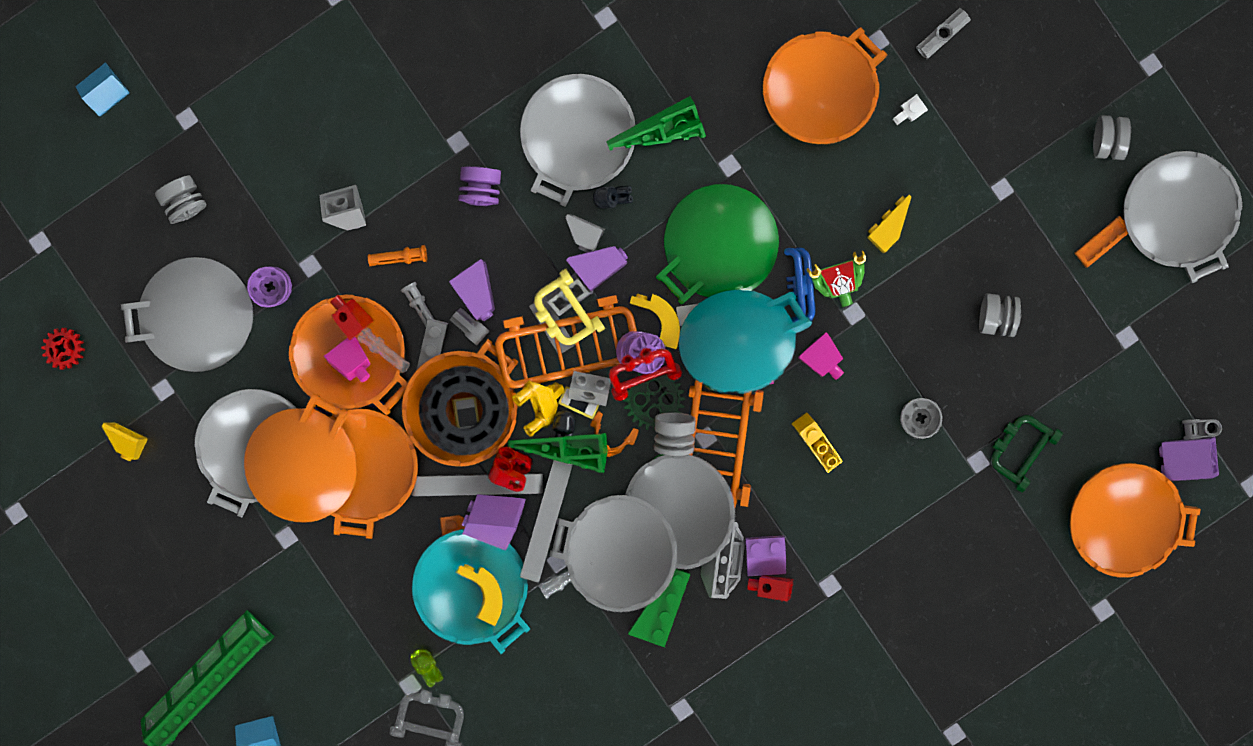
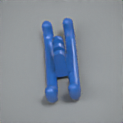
M786 248L784 253L794 258L795 276L786 277L788 282L793 281V284L787 285V289H794L793 293L797 296L798 304L805 315V295L807 296L808 313L806 317L812 320L815 315L814 288L811 276L806 270L809 268L812 272L810 254L804 248ZM801 256L803 257L805 275H803ZM797 316L792 317L791 320L794 323L798 321Z

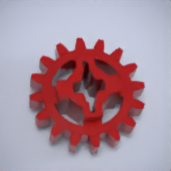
M61 328V332L59 329H54V334L48 333L49 339H43L46 346L41 347V349L46 350V353L42 354L43 357H48L46 363L53 362L52 367L57 368L59 366L60 369H65V367L72 368V363L78 365L77 358H83L80 351H85V348L80 347L84 341H78L80 335H73L74 330L70 329L67 332L66 328ZM64 336L60 341H55L58 337ZM61 345L66 349L65 352L61 349ZM67 356H71L69 360L62 362Z

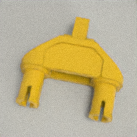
M528 381L520 392L512 396L514 403L518 406H521L528 399L531 401L535 412V419L524 426V429H526L524 431L527 435L533 436L541 428H546L552 424L558 407L557 398L565 392L563 385L555 382L552 385L543 386Z

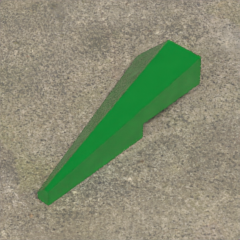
M691 96L607 140L606 143L609 150H613L615 147L624 146L625 148H631V145L637 144L647 146L669 143L671 140L681 138L683 140H689V137L696 136L704 138L706 135L695 103Z
M606 433L508 441L510 448L523 450L527 453L537 454L599 473H603L608 454Z

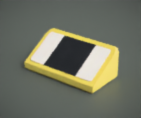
M566 386L565 392L562 394L558 404L593 419L599 405L569 399L570 387Z
M475 397L452 400L456 427L467 429L479 422Z

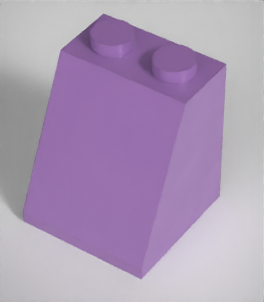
M614 246L572 256L566 260L592 292L627 264L626 259L628 256L621 248L617 250Z
M480 259L449 282L475 319L486 321L493 316L492 311L495 310L487 265Z
M1215 437L1165 441L1159 447L1160 457H1163L1164 465L1161 466V473L1170 481L1209 479L1219 475Z
M477 494L475 501L471 500L467 511L470 514L465 515L462 526H465L463 534L506 550L517 528L526 500Z

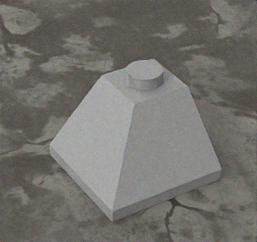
M356 185L319 195L323 222L345 230L366 226L365 214Z
M567 214V223L575 243L580 245L579 249L587 253L590 250L595 251L605 229L575 215Z

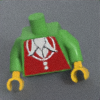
M862 251L861 257H857L856 252H854L853 260L821 270L816 264H814L815 270L813 272L807 268L806 270L811 276L815 289L825 297H830V299L839 297L842 307L852 305L850 293L858 291V287L861 286L864 277V262L866 260L864 251Z

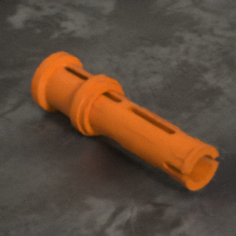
M425 245L411 249L405 247L402 251L368 254L369 266L399 262L407 264L415 261L427 262Z

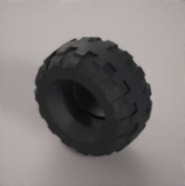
M472 366L451 367L437 374L425 387L419 403L420 423L428 439L441 450L455 455L476 454L492 446L502 435L509 416L508 399L501 384L488 372ZM460 392H468L475 395L482 405L481 419L475 426L467 429L454 426L446 415L447 402L453 395Z

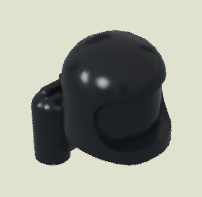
M613 186L599 187L593 193V202L602 209L614 208L617 203H632L633 197L630 195L632 188L631 186H618L616 188Z
M561 410L555 414L552 428L556 432L555 437L573 435L576 418L572 412Z

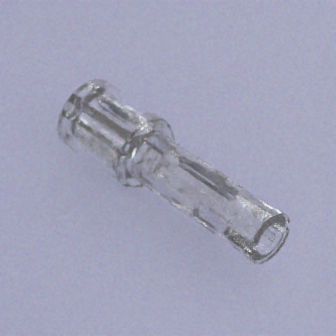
M365 328L359 334L358 342L367 345L372 353L377 352L400 370L401 373H404L409 368L410 363L385 345L383 339L375 336L370 328Z
M568 571L559 576L554 575L548 582L539 584L546 599H549V596L558 590L562 591L564 586L571 582Z

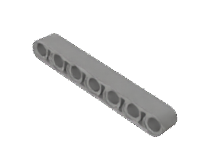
M553 461L520 578L539 583L573 464Z
M523 474L527 481L525 488L520 492L493 484L489 480L488 475L417 476L411 496L543 493V474Z

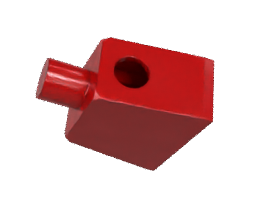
M337 295L330 301L337 310L332 315V318L349 340H352L374 321L354 299L345 303Z
M762 575L759 580L749 578L748 590L758 591V597L788 601L791 598L793 579ZM770 584L771 590H767L765 585Z

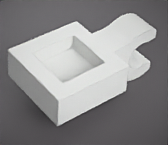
M916 94L900 106L903 112L894 117L893 120L897 125L907 118L912 122L928 109Z

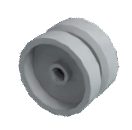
M1099 116L1093 139L1095 158L1105 159L1110 154L1112 159H1125L1131 134L1129 118L1117 117L1113 121L1111 116Z

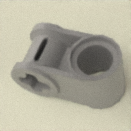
M1182 420L1185 428L1184 440L1215 437L1222 431L1221 423L1217 420ZM1212 422L1215 425V430L1209 433L1207 426Z

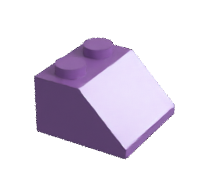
M783 535L745 538L747 576L786 574L785 537Z

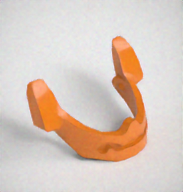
M599 411L595 414L590 424L595 429L594 434L599 433L601 426L600 422L603 414ZM633 428L629 436L624 439V442L616 448H610L607 445V457L621 453L627 444L634 445L639 430Z

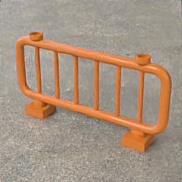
M616 295L596 299L597 307L602 306L603 310L587 313L590 320L596 316L598 318L609 317L615 348H617L618 340L612 315L624 314L627 319L629 332L637 331L634 316L624 306L614 307L613 304L618 303ZM522 316L503 320L504 328H509V331L500 334L495 342L502 379L511 388L523 389L528 381L539 384L573 376L574 371L587 373L620 364L617 358L602 360L597 334L594 331L592 333L599 362L584 365L580 345L577 342L575 345L580 366L565 369L559 341L554 337L561 371L547 374L537 333L546 331V328L549 326L543 323L520 328V325L524 324ZM573 316L554 322L559 328L571 325L574 336L577 334L575 324L582 323V320L579 316ZM534 334L543 375L528 378L519 337ZM515 338L524 376L522 380L514 381L510 378L503 349V342L507 339Z
M695 380L694 386H690L689 397H693L690 415L696 419L695 432L691 435L695 438L696 433L738 438L736 453L694 448V452L735 457L733 472L717 471L721 475L733 476L731 493L735 507L737 500H741L740 506L748 507L751 485L743 484V488L739 489L749 409L751 405L754 406L753 411L761 412L764 391L756 390L755 394H752V391L745 392L743 397L701 391L702 382L700 383ZM701 395L743 400L741 416L699 410ZM698 414L740 419L739 433L737 435L696 429Z

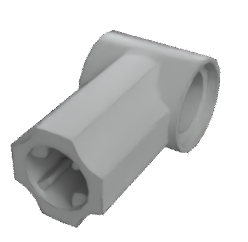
M462 308L457 310L450 319L476 345L489 333V330L478 320H474Z

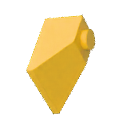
M115 422L103 423L102 428L115 451L121 454L120 457L127 461L139 459L148 438Z

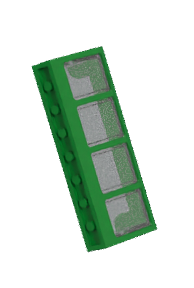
M247 610L140 720L143 741L148 746H169L176 739L178 733L274 636Z

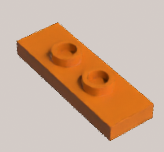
M1118 216L1074 253L1086 268L1128 234L1125 221L1121 216Z

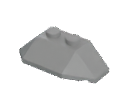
M734 522L732 534L723 550L715 558L702 565L701 578L710 598L727 599L729 593L740 581L745 540L738 528L737 522Z

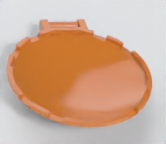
M861 27L848 38L831 34V32H815L813 34L800 35L786 42L773 55L764 76L763 96L766 108L773 121L788 135L812 144L835 143L857 133L871 118L879 97V82L875 67L888 54L884 50L881 51L864 34L865 31ZM858 39L875 55L874 58L856 42Z
M339 295L345 303L354 299L374 320L361 333L355 336L370 362V366L366 368L370 377L365 382H361L357 377L349 381L334 369L324 357L347 338L332 318V315L337 310L330 301L335 297L317 303L300 318L292 333L293 336L289 346V362L297 383L310 397L316 393L321 399L339 409H357L373 403L387 416L390 413L389 410L403 397L408 384L400 376L405 358L403 335L397 322L384 307L373 300L354 295ZM399 382L402 387L383 405L380 400Z
M489 339L483 343L477 353L451 351L429 359L416 370L406 386L402 400V418L406 432L413 444L424 455L438 463L461 467L475 465L489 459L507 443L514 430L518 406L514 403L512 396L516 395L514 388L508 387L504 383L500 366L484 355L488 350L497 357L495 346ZM505 354L510 374L518 361L514 358L511 359ZM456 366H472L488 372L501 384L508 399L509 416L502 435L486 450L471 455H455L438 448L426 436L419 418V403L425 387L437 374ZM460 392L449 399L446 405V415L451 424L456 426L452 400L475 397L479 420L481 419L482 405L475 395L468 392Z
M314 393L306 408H290L277 412L265 419L254 430L246 447L244 469L250 490L265 509L275 516L288 521L313 522L331 515L346 502L352 493L357 478L356 452L352 442H350L345 434V430L342 428L349 411L337 408ZM317 405L338 416L337 420L316 410L315 406Z
M349 409L347 410L349 413L342 428L345 430V434L350 442H352L356 452L357 478L349 498L337 511L331 514L335 517L334 535L342 533L366 536L367 539H372L374 522L396 512L412 493L418 474V459L413 442L407 432L395 420L374 410ZM336 415L330 416L335 420H337L338 416ZM342 521L367 524V529L341 525Z
M1118 464L1098 472L1080 489L1071 509L1070 532L1073 543L1081 557L1096 570L1116 577H1135L1162 565L1178 545L1195 546L1194 534L1197 516L1200 515L1201 509L1193 506H1184L1175 485L1159 471L1142 464ZM1186 514H1190L1186 538H1183Z

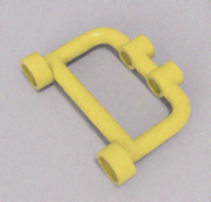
M564 269L560 272L561 277L536 293L534 304L538 312L535 314L541 323L545 321L549 326L546 328V331L551 338L556 337L564 345H573L596 330L600 333L605 327L598 316L590 320L568 287L574 280L567 269ZM560 287L586 326V328L570 338L562 334L560 328L542 303V298Z

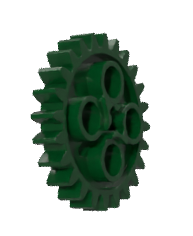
M666 374L665 376L661 375L630 387L628 398L623 400L629 403L624 409L631 410L627 415H634L635 417L632 422L639 420V427L644 423L646 424V430H648L649 426L653 425L655 431V419L649 416V410L655 407L660 410V414L681 413L678 409L685 407L680 404V401L685 400L684 397H680L684 390H678L681 383L675 384V380L669 379ZM656 380L659 382L660 387L657 391L649 389L648 384L650 381ZM663 387H667L658 398L659 403H653L645 412H642V409L651 400L649 396H655ZM638 394H643L646 397L645 404L638 405L635 402V397ZM665 394L673 396V402L669 405L664 404L662 401V397Z

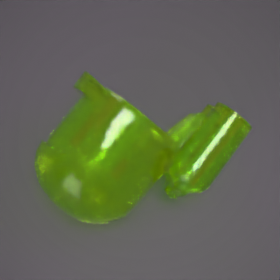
M420 648L412 653L410 658L411 664L415 671L422 675L428 687H433L435 682L443 680L442 674L435 666L436 661L427 649Z

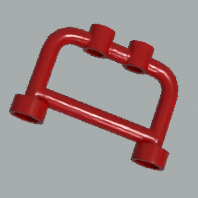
M643 348L640 351V356L633 358L631 355H625L622 358V363L610 370L609 378L613 385L611 392L615 400L622 401L628 396V388L667 374L669 379L676 380L681 377L682 370L679 364L674 363L669 350L657 349L651 351L649 348ZM660 356L665 358L667 365L660 367L654 373L642 374L622 383L619 382L617 377L619 372L623 370L632 371L636 365L641 363L650 364L654 358Z

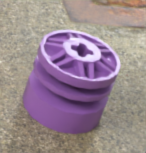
M461 167L460 180L468 183V186L459 188V191L467 192V195L458 196L459 201L477 206L499 204L498 198L490 196L499 195V191L491 189V185L500 184V170Z
M269 266L257 269L252 273L248 280L247 290L254 303L262 307H273L284 303L289 298L292 291V283L289 275L279 267ZM273 282L275 289L269 291L267 284Z
M631 331L623 335L618 341L616 355L619 363H622V358L625 355H631L635 358L640 356V351L643 348H649L653 351L665 349V346L656 335ZM660 356L654 358L650 364L641 363L636 365L632 371L643 374L654 373L663 365L665 358Z

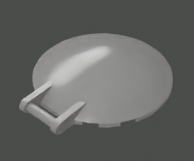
M570 74L551 80L532 96L523 113L520 129L521 143L525 156L532 168L538 173L530 191L541 193L566 207L573 190H587L599 187L612 180L623 170L632 155L634 145H631V148L622 146L609 150L606 143L607 140L635 126L631 107L618 89L596 76ZM544 180L566 190L564 196L540 185L541 181Z
M1191 151L1168 153L1144 166L1131 182L1124 202L1125 226L1132 242L1145 256L1162 265L1184 267L1190 282L1195 283L1203 276L1219 269L1224 270L1228 268V263L1222 251L1238 230L1242 210L1241 194L1232 174L1224 165L1212 157ZM1217 258L1218 262L1194 272V267Z
M185 258L166 265L150 279L143 291L140 302L121 304V310L124 311L127 335L125 343L145 340L150 350L160 360L184 371H208L226 364L244 347L253 324L252 300L245 284L230 268L206 258ZM132 309H137L140 335H134Z
M246 389L222 397L206 411L196 431L195 450L198 466L202 474L205 475L213 486L207 503L211 505L214 503L237 513V516L242 518L248 504L258 502L250 490L245 476L244 457L246 447L254 430L265 419L282 410L295 409L296 407L291 402L270 391ZM217 493L241 502L242 506L240 507L216 495Z
M663 455L641 467L627 488L626 496L636 497L650 503L662 513L670 524L677 546L676 569L699 567L715 558L728 543L735 522L734 500L723 476L708 462L692 455Z
M609 496L587 506L574 522L557 518V531L553 549L550 550L549 556L565 560L572 584L593 605L613 612L637 610L656 600L669 585L677 562L676 540L666 518L650 503L632 496ZM566 526L569 528L565 542L564 551L560 552L564 530Z

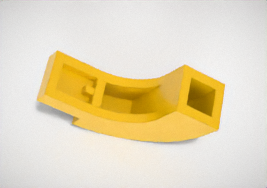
M636 294V297L632 296L630 304L649 309L659 317L662 325L660 339L664 346L677 349L680 325L678 317L670 304L652 294L651 301H648V297Z
M464 564V566L459 565L455 573L475 582L483 594V602L476 618L495 626L500 617L503 604L498 582L490 572L482 567H479L475 573V568Z

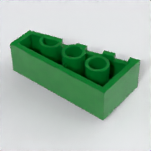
M675 568L673 577L665 591L656 600L644 607L629 629L628 635L665 647L689 580L690 572Z

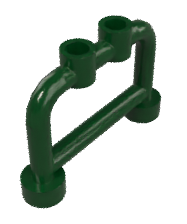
M1029 415L1020 416L1013 424L1009 422L1003 430L1006 435L1002 440L998 438L992 446L995 451L991 457L993 468L1017 484L1016 489L1022 493L1031 482L1030 479L1025 477V474L1046 443L1049 441L1056 445L1063 435V432L1056 428L1053 431ZM1029 423L1044 434L1015 475L999 463V457L1006 450L1021 425Z

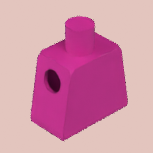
M827 332L798 356L801 361L821 377L829 372L837 380L844 374L837 365L843 358Z
M356 337L352 340L346 338L324 356L327 362L349 381L357 377L361 382H365L370 377L366 370L370 366V362Z

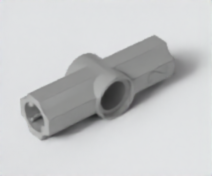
M959 8L916 48L923 57L928 59L971 19L964 10ZM940 29L947 31V38H942L939 35Z

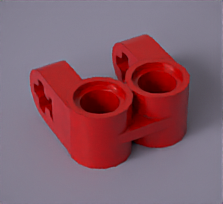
M501 447L492 463L488 478L495 485H500L515 492L523 491L527 481L523 474L529 473L532 459L510 447Z

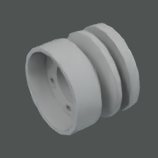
M189 175L178 178L155 192V196L161 206L171 205L164 212L166 215H171L168 218L171 224L192 218L207 205L204 200H200L202 198L200 193L191 195L197 189V186Z
M986 293L980 311V333L994 335L997 327H999L1000 336H1005L1007 332L1008 337H1015L1021 319L1020 298L1013 297L1011 300L1010 296H1005L1001 304L999 295Z
M917 398L905 404L901 411L900 421L906 433L912 437L924 439L938 432L942 425L943 417L936 403L929 399ZM918 413L926 416V418L923 419L924 423L922 424L920 421L916 422Z
M661 413L655 417V431L659 434L654 436V450L660 454L683 456L693 453L695 438L691 434L695 432V417L684 413Z

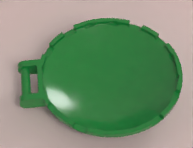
M715 184L695 190L681 200L669 217L664 236L665 254L669 265L656 276L657 280L662 281L679 299L678 302L681 305L694 293L710 297L730 290H753L768 276L778 254L779 235L772 213L756 195L738 186ZM670 271L688 289L687 293L684 294L667 276Z

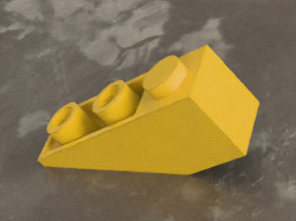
M910 195L906 198L902 196L895 203L897 207L893 211L889 209L881 217L883 221L879 225L875 223L868 230L870 235L867 238L882 253H885L900 237L911 200Z
M805 413L792 423L827 473L843 462L817 423L808 413Z

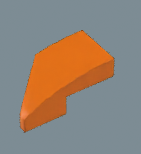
M460 515L441 517L442 536L464 529L465 526H462L464 518Z

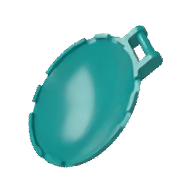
M749 290L725 291L703 300L688 314L679 335L680 355L688 372L698 382L710 386L711 389L725 393L727 391L750 392L770 384L783 373L795 351V334L810 327L812 322L803 313L793 292L773 300L764 294ZM785 306H791L798 321L793 323L784 308Z
M464 529L447 533L434 541L424 551L416 565L412 580V595L416 610L425 625L441 638L464 645L490 641L502 654L506 651L505 648L524 632L527 633L530 630L528 625L519 616L522 612L528 590L527 579L520 578L524 564L510 544L506 550L464 535ZM464 564L475 568V573L479 567H482L490 572L498 582L503 604L500 617L495 626L476 618L483 602V594L475 582L455 573L459 565L464 566ZM515 623L520 625L500 643L497 641Z

